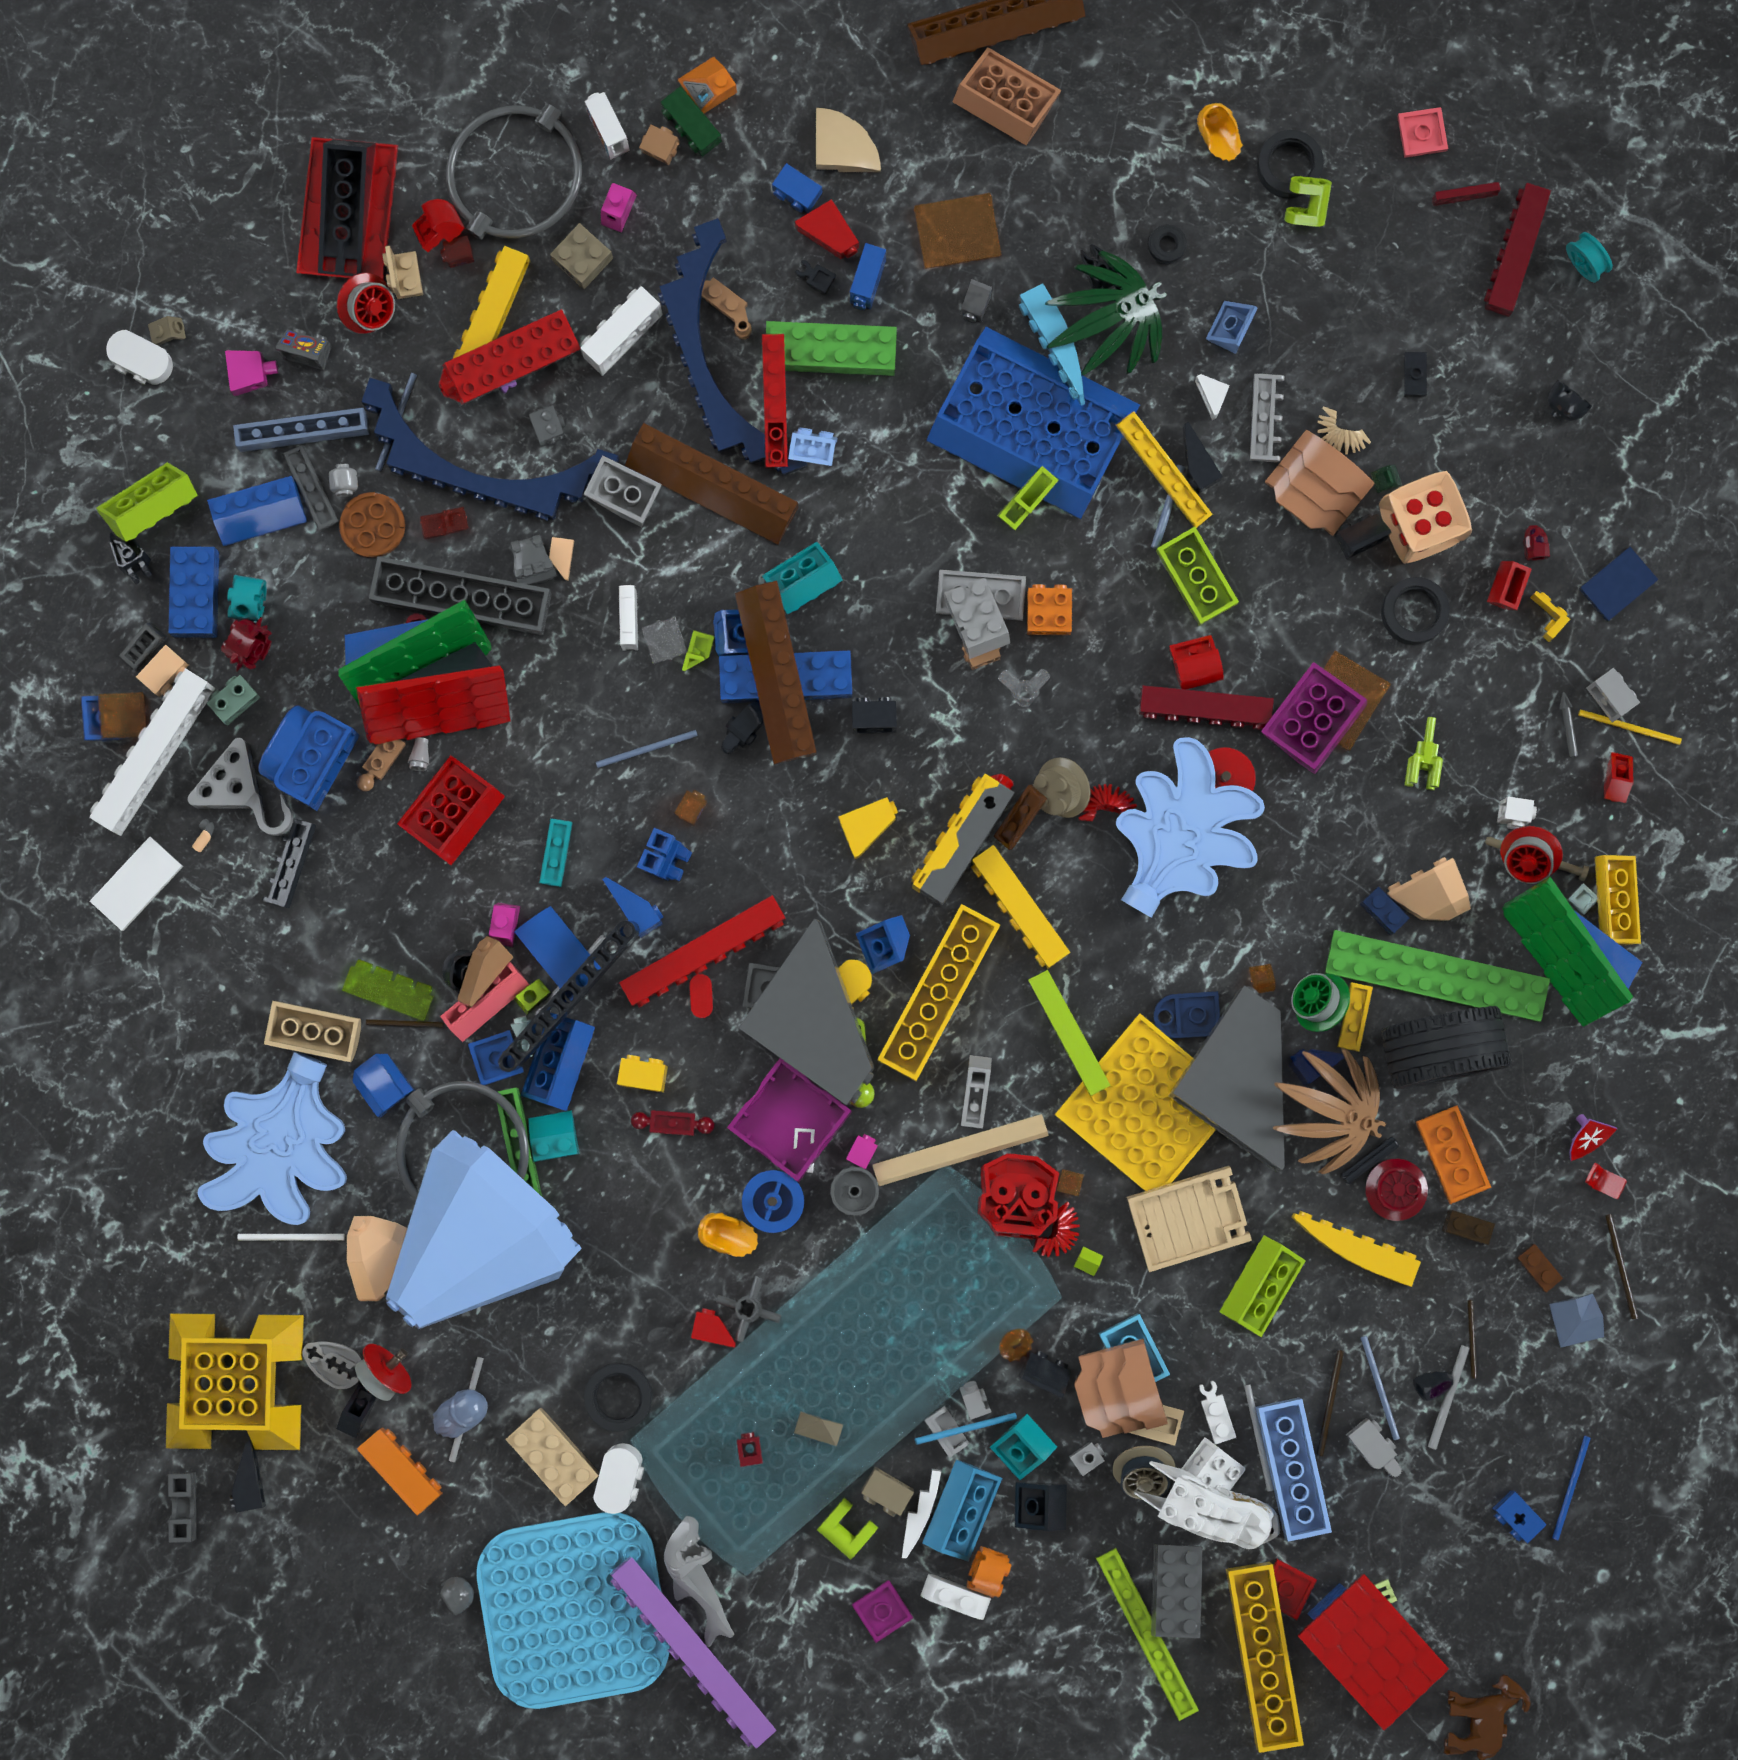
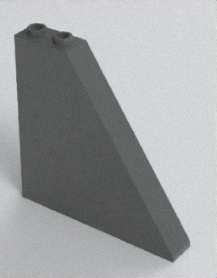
M814 919L744 1019L739 1029L844 1104L850 1105L851 1102L855 1104L862 1094L859 1091L864 1084L868 1085L874 1077L872 1072L875 1067L822 923L818 919Z
M1243 986L1237 991L1168 1096L1269 1168L1279 1172L1285 1167L1284 1133L1274 1130L1273 1127L1284 1125L1283 1092L1274 1085L1276 1082L1282 1083L1281 1011L1276 1008L1277 1005L1271 1000L1261 998L1258 995V991L1254 988Z

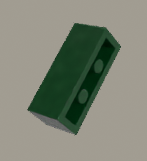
M681 86L661 101L662 115L667 121L672 120L676 125L674 127L680 137L685 136L689 141L687 144L695 154L698 152L703 157L722 142L721 134Z

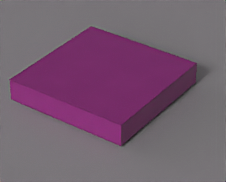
M887 1580L852 1603L854 1610L876 1643L913 1619L912 1614L890 1580Z

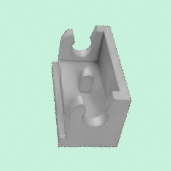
M945 1406L924 1419L933 1433L959 1427ZM963 1433L937 1439L949 1458L969 1444Z

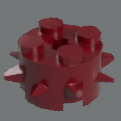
M262 617L256 623L248 619L235 620L230 627L231 633L228 639L221 646V651L230 659V663L237 662L236 672L242 666L250 670L255 669V663L259 659L263 661L270 649L272 641L268 637L272 633L267 630V625L261 626Z

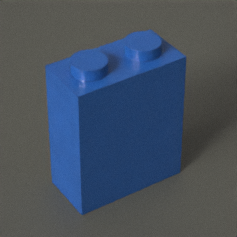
M865 243L850 290V303L853 304V307L860 310L871 309L886 263V249Z

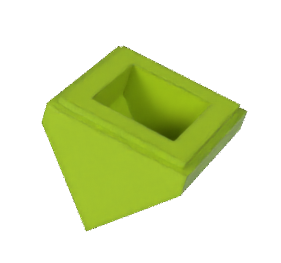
M1083 1247L1074 1267L1094 1276L1103 1256Z

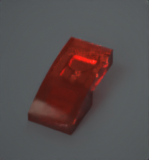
M464 507L443 510L441 513L420 516L419 518L424 539L468 529Z

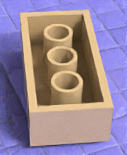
M542 1407L506 1438V1441L564 1506L569 1504L600 1474Z

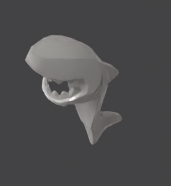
M686 1516L667 1542L664 1562L668 1573L673 1579V1591L676 1601L690 1596L706 1611L707 1624L704 1638L706 1646L710 1647L718 1635L732 1638L734 1632L725 1617L716 1591L702 1566L712 1559V1552L696 1543L700 1539L698 1535L699 1523L694 1517Z

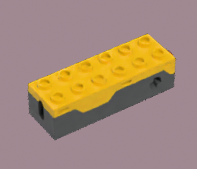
M1001 773L993 776L984 774L982 778L977 777L971 788L973 791L971 796L966 794L959 805L961 811L958 815L954 813L947 823L948 831L946 833L942 831L935 843L937 848L935 851L930 850L924 858L923 863L926 865L922 870L918 868L913 875L911 881L913 882L912 888L940 907L943 906L1012 800L1015 792L1011 790L1014 783L1010 778ZM986 801L993 803L992 809L985 808Z

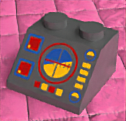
M294 328L293 331L288 329L285 331L276 345V350L284 360L324 371L332 346L327 341V338L322 335L315 334L313 337L306 335V332Z

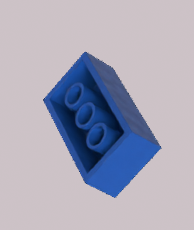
M170 547L169 634L174 638H217L219 551L215 547Z

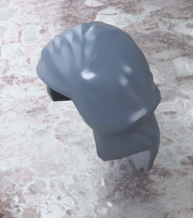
M467 1389L458 1391L453 1397L442 1403L436 1412L433 1413V1424L436 1434H441L443 1438H457L474 1428L483 1420L487 1413L488 1404L485 1397L475 1390Z

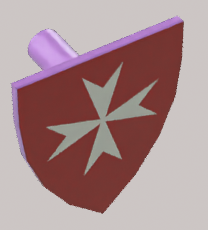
M1583 1114L1579 1115L1576 1120L1582 1127L1572 1139L1570 1160L1573 1161L1597 1149L1611 1137L1617 1128L1592 1119L1587 1120Z

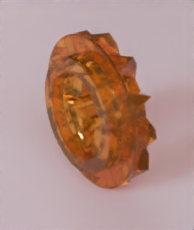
M1020 1328L1013 1329L1002 1338L999 1351L1004 1359L1010 1362L1014 1360L1020 1362L1021 1357H1027V1352L1032 1350L1031 1344L1034 1341L1028 1331ZM1019 1343L1021 1344V1346L1016 1347V1349L1012 1347L1014 1345H1018Z

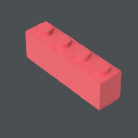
M509 962L472 1007L458 1001L440 1017L447 1027L463 1042L530 984L518 969Z

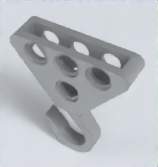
M236 738L232 741L188 796L189 804L197 809L251 808L259 828L272 836L286 833L293 823L292 810L288 807L284 796L280 794L284 821L276 828L267 826L250 745L242 738ZM234 753H239V760L236 763H231V756ZM225 770V777L222 780H217V773ZM241 783V792L235 794L233 791L234 786ZM211 787L212 792L210 796L203 797L204 789Z

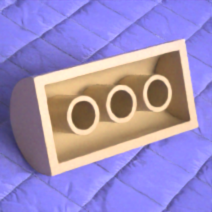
M272 1001L264 1044L352 1062L359 1042L361 1019Z

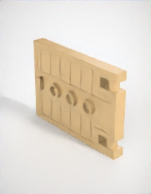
M1230 1166L1126 1197L1149 1272L1252 1241L1250 1233L1248 1231L1245 1232L1244 1229L1247 1222L1234 1181H1230L1229 1176L1233 1175ZM1221 1179L1222 1185L1216 1186L1215 1180ZM1235 1229L1237 1235L1231 1236L1230 1230Z

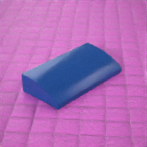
M551 906L535 915L514 931L559 988L568 981L590 956L589 952ZM594 960L595 968H597L598 970L601 969L598 963ZM582 974L579 978L581 985L585 986L588 983V977L585 974ZM567 990L565 995L570 1001H572L574 997L573 993L570 990Z

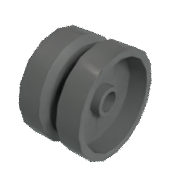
M850 1167L843 1169L835 1176L831 1184L830 1194L834 1205L841 1212L847 1215L858 1216L867 1213L874 1207L878 1200L879 1187L877 1180L871 1172L860 1167ZM853 1187L859 1189V1194L856 1196L850 1192Z

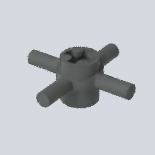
M754 1277L749 1296H744L738 1301L722 1295L717 1297V1304L735 1309L736 1315L741 1320L735 1337L736 1341H744L749 1322H754L759 1318L776 1323L781 1321L782 1315L763 1309L761 1302L757 1299L763 1281L761 1277ZM750 1303L754 1304L751 1316H748L747 1311L743 1307L744 1305H750Z

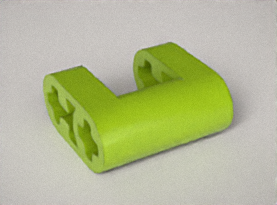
M1292 177L1289 190L1298 194L1310 195L1308 208H1286L1284 220L1295 225L1324 226L1332 182L1322 178Z
M844 1498L823 1521L817 1531L851 1560L878 1527L869 1520L856 1536L852 1535L839 1523L853 1506Z

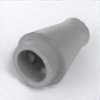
M415 738V743L408 759L410 769L415 771L427 770V766H429L428 739Z

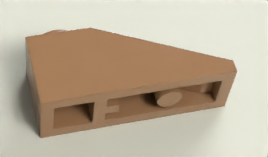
M486 936L472 952L457 999L460 1003L472 1007L512 960L513 956L498 940Z

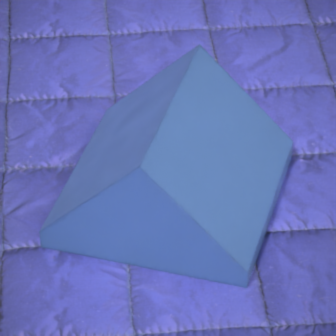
M1224 301L1206 340L1236 354L1257 311V307Z

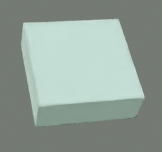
M1583 883L1567 900L1584 915L1597 902V895Z

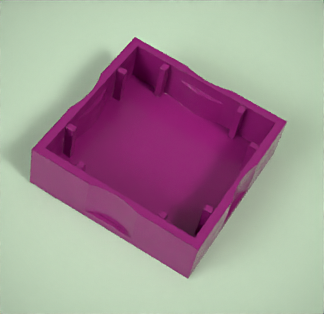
M779 1058L761 1082L758 1091L745 1103L727 1128L797 1182H800L852 1111L808 1079L804 1074ZM795 1128L815 1129L814 1143H811V1132H798L797 1148H794Z

